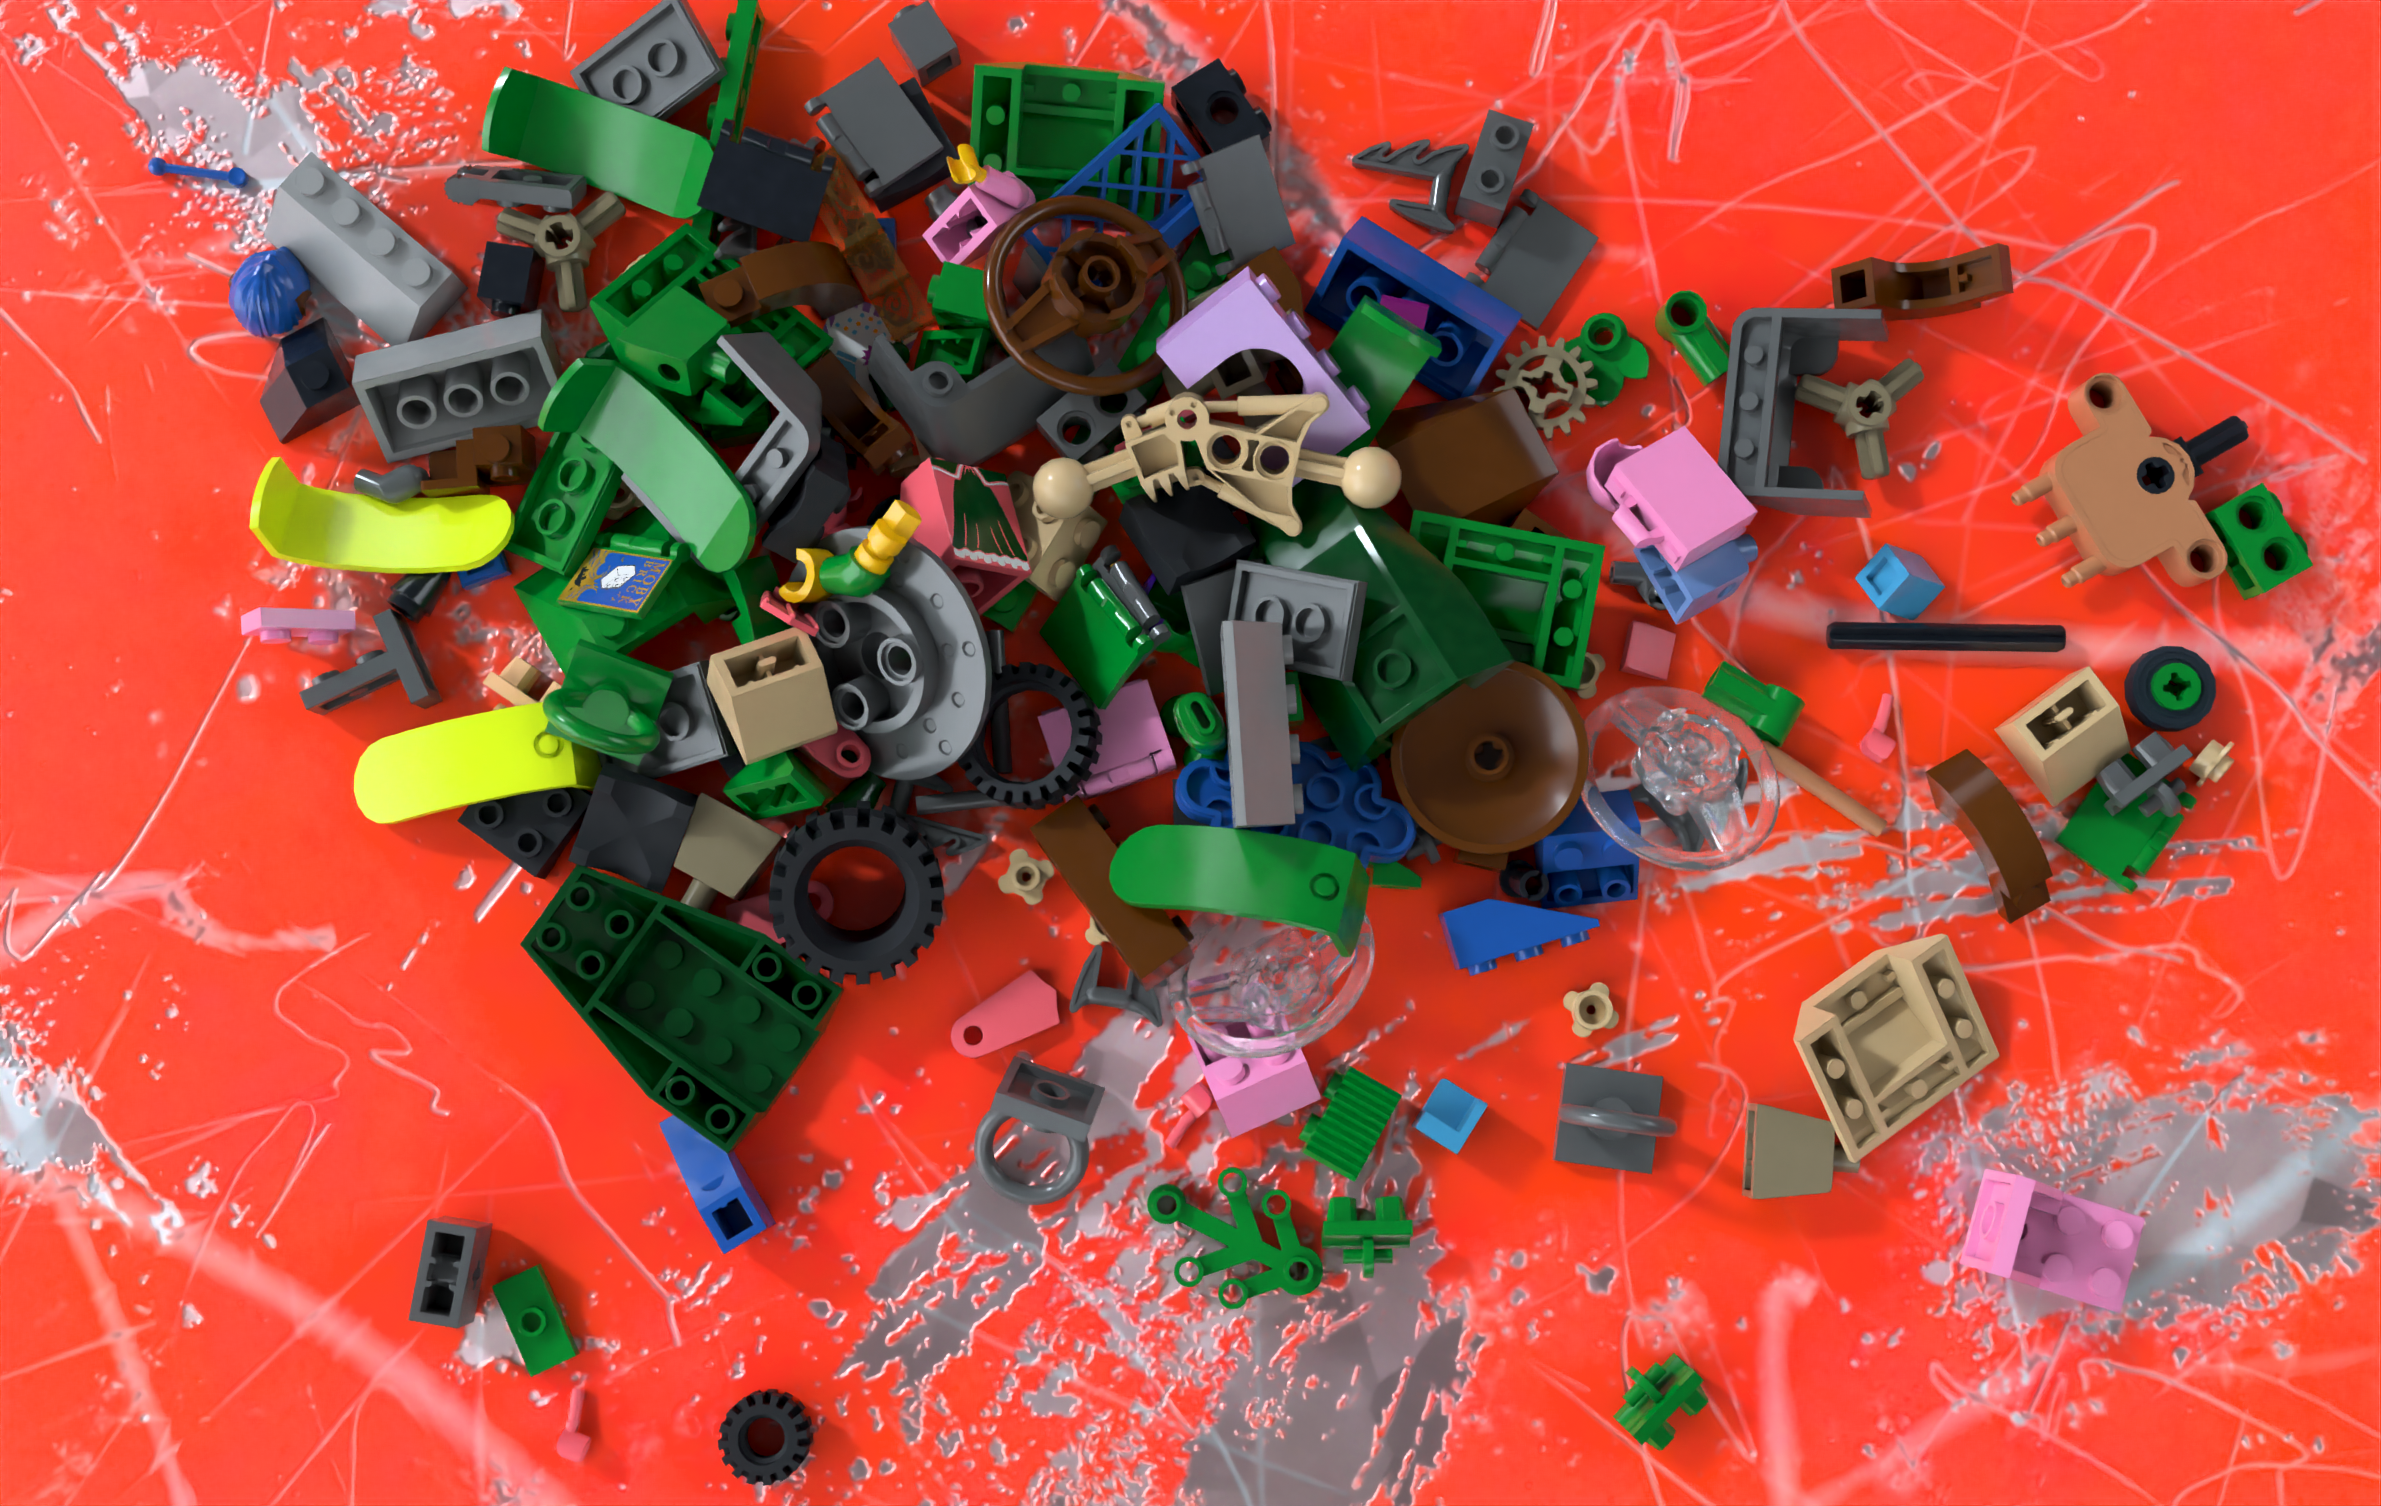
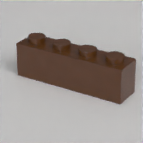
M1076 795L1033 825L1030 830L1037 844L1146 992H1148L1194 959L1189 942L1195 938L1179 915L1170 919L1163 909L1130 906L1117 897L1109 880L1110 864L1117 849L1124 842L1120 840L1114 844L1105 832L1111 826L1095 803L1087 808L1080 797Z

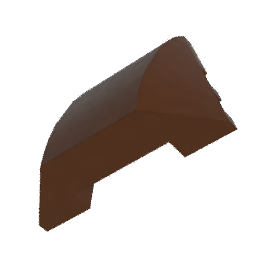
M1515 388L1393 410L1375 436L1379 447L1390 452L1398 461L1402 471L1400 488L1412 511H1424L1506 527L1559 474Z

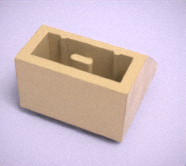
M793 627L711 655L707 684L746 765L837 733L838 726L824 666L806 632Z
M2090 666L2068 674L1994 729L2052 807L2059 804L2093 779L2104 768L2131 750L2120 706Z

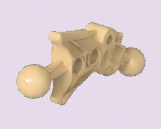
M1183 392L1176 395L1172 400L1146 409V414L1136 417L1134 414H1126L1121 420L1126 449L1082 465L1077 460L1065 457L1051 459L1042 465L1034 476L1032 490L1034 500L1043 512L1054 518L1069 519L1075 518L1086 511L1093 500L1094 492L1138 476L1141 486L1154 503L1158 502V488L1163 487L1169 496L1172 497L1174 496V482L1179 481L1186 490L1201 484L1217 492L1218 498L1280 528L1289 536H1297L1302 531V520L1292 503L1294 477L1341 486L1344 495L1353 504L1362 508H1378L1388 504L1397 495L1401 486L1402 471L1398 461L1390 452L1379 447L1361 448L1354 451L1347 458L1301 448L1302 441L1310 424L1329 408L1328 396L1323 392L1299 395L1238 396L1237 401H1205L1196 393ZM1183 410H1191L1196 414L1197 419L1192 423H1184L1180 420L1179 413ZM1238 412V416H1276L1253 428L1211 419L1210 413ZM1149 425L1152 426V428L1142 431V428ZM1230 435L1236 438L1241 446L1239 453L1231 459L1218 457L1212 448L1214 441L1218 437ZM1196 440L1207 470L1222 482L1206 475L1199 466L1187 467L1183 441ZM1280 446L1288 452V461L1282 468L1270 469L1262 463L1260 457L1267 447Z

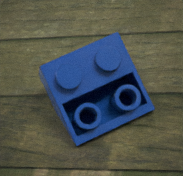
M1629 789L1581 794L1576 806L1563 824L1545 839L1533 845L1536 870L1539 873H1544L1549 880L1548 893L1544 898L1540 899L1542 909L1637 899L1641 825Z

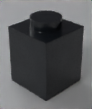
M487 241L477 297L491 310L490 313L500 318L537 310L545 261L534 248Z

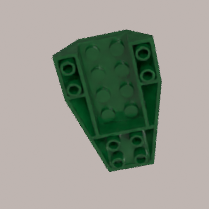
M1303 479L1292 487V503L1302 520V531L1299 535L1289 536L1280 528L1246 511L1245 513L1252 535L1257 541L1255 545L1259 558H1263L1265 564L1368 582L1352 681H1341L1298 672L1302 693L1351 772L1355 773L1394 746L1389 738L1390 734L1462 684L1476 689L1515 662V660L1464 582L1381 507L1362 508L1353 504L1344 495L1341 486Z
M578 864L520 943L523 949L644 1093L727 1154H730L769 1113L826 1031L844 992L842 987L829 981V978L819 972L816 976L805 969V962L798 957L794 961L786 952V948L764 933Z

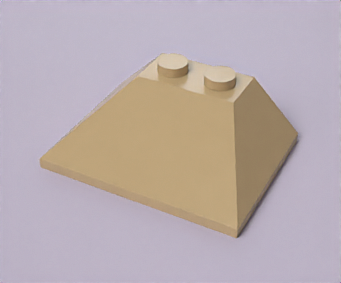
M1942 933L1875 950L1801 1003L1793 1038L1849 1161L1853 1163L1866 1156L2000 1056L1949 937Z

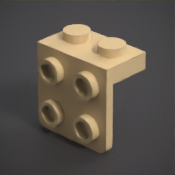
M1014 471L1009 475L1007 483L1032 574L1025 578V580L1048 598L1060 602L1075 580L1077 570L1084 564L1092 548L1099 540L1108 521L1090 506H1088L1085 512L1075 518L1058 519L1049 516L1040 509L1034 500L1032 490L1034 477L1020 471Z

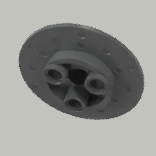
M857 526L835 532L821 539L816 548L828 550L834 556L848 553L852 546H859L864 539L868 538L867 534L873 526ZM910 537L898 556H894V561L890 565L891 574L876 592L864 598L833 594L820 603H800L799 608L805 614L809 613L820 627L815 637L810 634L808 636L824 666L837 722L845 729L854 731L868 746L871 753V764L868 770L877 776L894 780H915L929 777L949 768L960 760L970 750L982 730L989 709L992 688L989 646L979 614L970 596L952 570L935 553ZM801 560L798 561L792 571L788 582H805L807 569ZM845 750L841 752V756L849 762L854 763L858 761L857 755L853 751Z

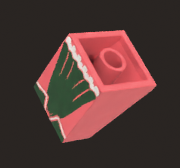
M929 457L901 482L900 500L913 507L919 513L922 521L911 538L930 549L952 570L970 596L979 616L1032 574L1005 474L984 470L980 467L953 463L941 458Z

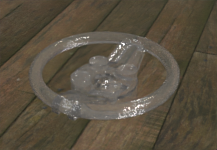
M1666 686L1632 687L1605 700L1593 710L1583 723L1588 739L1589 765L1586 782L1580 797L1588 812L1601 829L1616 843L1637 857L1662 867L1680 871L1705 872L1719 870L1739 863L1752 855L1763 845L1772 832L1779 813L1780 785L1771 756L1757 734L1749 726H1746L1743 720L1702 698L1701 694ZM1666 706H1674V707H1678V708H1676V709H1670V708H1668V707H1666ZM1689 710L1697 714H1688L1686 711ZM1609 722L1613 723L1638 746L1631 764L1644 788L1661 802L1663 808L1668 813L1683 815L1689 811L1712 851L1687 852L1658 845L1626 826L1609 808L1599 791L1593 771L1595 743L1599 734ZM1741 747L1749 756L1760 785L1759 812L1751 828L1738 787L1734 782L1739 773L1738 756L1741 753Z
M1202 912L1188 928L1195 938L1189 942L1193 955L1207 934L1221 920L1227 917V914ZM1365 912L1360 935L1351 957H1341L1332 940L1327 935L1317 932L1306 939L1298 929L1286 928L1277 934L1262 937L1248 947L1237 949L1230 957L1231 972L1187 982L1191 961H1189L1168 977V995L1174 1016L1183 1030L1197 1043L1211 1051L1230 1057H1272L1310 1044L1325 1035L1344 1019L1363 994L1369 982L1375 960V940L1371 922ZM1353 963L1350 975L1339 994L1319 1013L1318 1009L1325 1002L1327 995L1332 997L1334 991L1333 983ZM1248 1021L1251 1027L1256 1029L1257 1026L1261 1029H1269L1275 1035L1262 1038L1233 1037L1212 1029L1204 1022Z

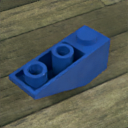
M1486 899L1438 915L1455 970L1467 967L1470 976L1498 968L1495 958L1511 953L1514 954L1516 962L1544 954L1541 944L1560 939L1562 948L1589 940L1588 930L1600 926L1598 919L1494 899Z
M674 1115L659 1123L695 1205L723 1254L734 1250L776 1224L734 1151L727 1154Z

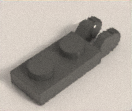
M471 164L460 167L456 174L447 179L443 188L448 199L458 204L462 202L463 205L472 206L479 199L496 200L497 205L508 208L520 207L525 204L542 205L543 210L553 213H562L573 209L587 194L586 178L583 175L501 166L475 165L472 167Z

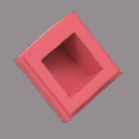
M1633 620L1628 625L1619 671L1666 681L1676 634Z

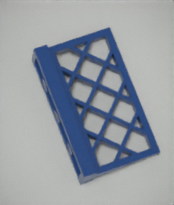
M1155 103L1050 198L1073 195L1081 186L1098 187L1097 198L1106 200L1107 188L1130 190L1128 210L1137 215L1139 191L1161 193L1159 214L1151 221H1144L1154 229H1158L1164 241L1173 249L1200 225L1188 188H1171L1174 160L1190 162L1201 158V156L1162 104ZM1156 119L1167 132L1165 153L1142 151L1144 130ZM1134 140L1133 150L1124 149ZM1175 144L1183 155L1174 154ZM1117 154L1133 155L1130 184L1107 182L1109 161ZM1142 156L1164 158L1162 187L1139 185ZM1200 170L1197 171L1200 177L1192 184L1203 180ZM1099 171L1098 181H1088ZM1170 194H1179V196L1170 203ZM1086 215L1053 217L1062 219L1060 245L1070 237L1071 219L1095 221V233H1103L1104 222L1111 223ZM1038 223L1028 229L1021 237L1028 246L1033 245L1049 266L1053 258L1049 252L1056 253L1059 247L1044 246L1032 231L1040 224ZM1126 231L1125 237L1131 236V234ZM1097 279L1096 281H1091L1098 287L1103 286V283L1099 279Z

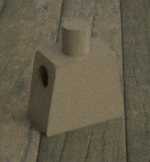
M701 792L674 863V867L694 877L680 902L708 912L719 892L734 900L741 901L772 864L779 847H784L787 838Z
M1747 1103L1742 1196L1752 1199H1767L1829 1193L1832 1190L1833 1172L1858 1173L1861 1159L1856 1163L1849 1161L1841 1142H1835V1129L1831 1121L1768 1105Z

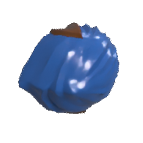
M283 246L277 250L251 255L244 260L228 282L230 288L229 305L238 321L242 324V327L254 336L265 338L266 336L271 337L274 334L289 332L293 330V326L299 325V320L306 316V302L312 295L308 274L297 257L287 247Z

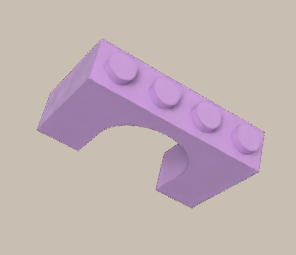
M1249 266L1156 338V352L1187 389L1224 360L1243 350L1267 349L1277 352L1290 360L1296 366L1303 379L1301 394L1323 392L1329 399L1328 410L1310 424L1301 444L1303 449L1336 455L1371 428L1366 412L1371 407L1360 390L1355 385L1348 389L1337 377L1341 369L1331 354L1325 348L1319 352L1316 351L1307 339L1311 335V331L1302 318L1295 311L1287 315L1277 302L1281 294L1273 282L1264 273L1257 277ZM1270 446L1262 452L1260 459L1267 468L1279 469L1287 463L1289 455L1280 446ZM1294 477L1292 487L1303 480V478Z

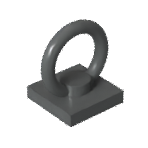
M1014 1056L996 1090L991 1108L981 1119L974 1137L975 1161L980 1174L987 1184L1001 1196L1026 1205L1049 1204L1070 1194L1079 1185L1087 1171L1090 1156L1087 1135L1100 1106L1105 1088ZM1013 1117L1021 1120L1025 1125L1036 1131L1058 1133L1066 1136L1070 1146V1159L1067 1168L1059 1178L1043 1185H1026L1011 1179L999 1167L993 1152L994 1137L1000 1126Z
M1564 1063L1552 1160L1652 1174L1656 1137H1672L1678 1129L1676 1121L1672 1118L1659 1116L1663 1076Z

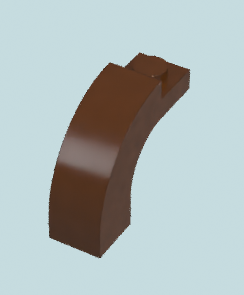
M818 241L787 243L751 253L739 258L742 266L699 284L707 306L727 319L731 329L774 310L789 306H812L818 311L821 320H825L865 302L843 252L832 244Z
M2000 243L1935 261L1896 263L1869 257L1831 269L1834 309H1882L1885 321L1924 319L1956 314L1981 308V302L2014 293L2009 246Z
M830 349L826 350L804 370L820 389L822 395V418L831 428L835 429V433L877 477L914 446L910 441L912 437L901 423L890 417L880 408Z
M1968 749L1926 771L1936 808L1962 831L1978 854L1987 873L1998 914L2011 924L2051 901L2045 880L2052 877L2053 874L2046 854L2025 814L1997 776Z

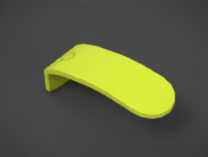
M271 457L265 465L256 485L252 500L249 528L271 556L290 562L327 569L424 574L468 571L485 565L497 557L509 543L514 532L515 516L507 502L496 495L481 494L441 498H409L406 501L394 504L370 495L316 488L300 483L281 457Z
M543 702L455 718L381 738L371 744L359 759L354 774V793L358 807L366 818L379 824H397L466 805L544 790L574 787L593 792L602 767L596 750L545 732L549 720L544 714Z

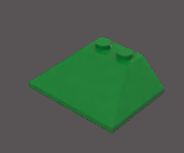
M1037 62L976 63L974 65L970 145L975 150L980 167L989 165L1002 173L1006 171L1012 172L1016 178L1022 180L1033 191L1036 202L1050 198L1155 103H1161L1163 106L1165 82L1119 70ZM1157 119L1144 130L1142 151L1158 153L1160 151L1162 126ZM1134 140L1124 149L1133 150ZM1117 154L1109 161L1107 182L1130 184L1133 155ZM1142 156L1139 185L1157 187L1159 158ZM1099 171L1088 181H1098ZM1081 186L1073 195L1097 198L1098 187ZM1107 188L1106 200L1128 209L1130 190ZM1139 191L1137 215L1143 220L1151 221L1154 218L1156 192Z
M685 223L590 300V307L620 361L616 337L674 286L677 285L707 305L699 284L741 265L733 259L717 260L714 257V253L718 247L688 223ZM793 306L774 310L731 329L732 334L769 332L803 370L828 350L834 342L831 336ZM743 371L740 378L732 385L713 378L696 395L685 396L648 384L696 424L742 426L769 402Z
M646 506L635 510L603 530L613 534L621 533L668 540L673 543L677 542ZM594 539V541H593V543H592V545H591V547H590L588 553L591 551V549H592L593 546L595 545V539ZM691 557L686 562L681 563L643 620L561 606L556 599L571 578L545 567L513 586L565 676L580 639L626 655L693 612L706 625L737 605L723 574L701 568Z
M1414 510L1409 533L1464 582L1513 659L1538 669L1554 680L1561 688L1578 690L1606 546Z

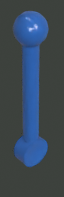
M159 157L152 158L148 163L149 171L156 176L173 173L229 181L236 188L245 187L249 181L247 173L239 167H234L227 172L169 164Z

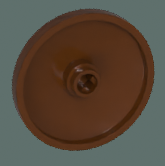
M1515 661L1476 689L1462 684L1393 732L1392 743L1394 746L1391 747L1390 757L1394 784L1399 797L1412 818L1426 832L1440 842L1461 851L1482 855H1497L1530 847L1545 839L1563 824L1573 811L1583 792L1589 765V747L1582 718L1567 693L1554 680L1538 669Z

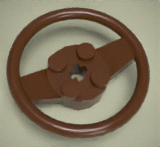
M1064 195L1047 198L1024 208L1014 215L1002 227L992 242L983 272V298L986 312L996 336L1006 351L1022 368L1044 383L1066 392L1085 396H1110L1125 393L1151 381L1168 366L1158 355L1156 349L1144 362L1135 368L1120 374L1101 377L1085 376L1065 371L1047 362L1036 354L1035 351L1071 331L1079 337L1090 338L1095 334L1103 335L1120 329L1143 302L1146 290L1145 284L1161 272L1169 294L1170 309L1166 328L1168 330L1188 314V292L1181 267L1176 259L1177 255L1164 241L1158 229H1154L1141 217L1116 203L1082 195ZM1086 215L1111 222L1131 234V236L1126 237L1118 234L1115 238L1106 233H1095L1096 228H1087L1073 233L1060 245L1051 259L1047 271L1042 277L1041 287L1011 317L1008 316L1002 290L1005 262L1013 245L1032 226L1057 216ZM1097 279H1099L1103 283V286L1098 287L1091 281H1096Z

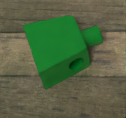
M677 285L616 337L620 362L623 366L634 372L648 384L685 396L696 395L713 378L732 385L742 374V370L716 343L721 335L732 334L727 319Z

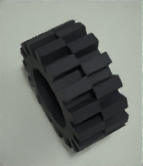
M778 1389L752 1392L735 1404L726 1414L725 1421L721 1423L719 1432L722 1433V1438L718 1440L719 1450L723 1449L725 1454L721 1459L725 1466L730 1464L734 1468L732 1474L735 1477L739 1478L741 1475L746 1477V1483L755 1485L757 1482H763V1486L772 1485L777 1480H780V1482L785 1480L797 1470L810 1451L809 1445L813 1441V1433H810L811 1418L810 1416H805L803 1410L806 1407L801 1401L797 1404L792 1400L793 1395L787 1392L779 1394L777 1393ZM771 1418L781 1425L785 1440L782 1449L778 1453L764 1456L756 1453L750 1447L748 1430L755 1420Z

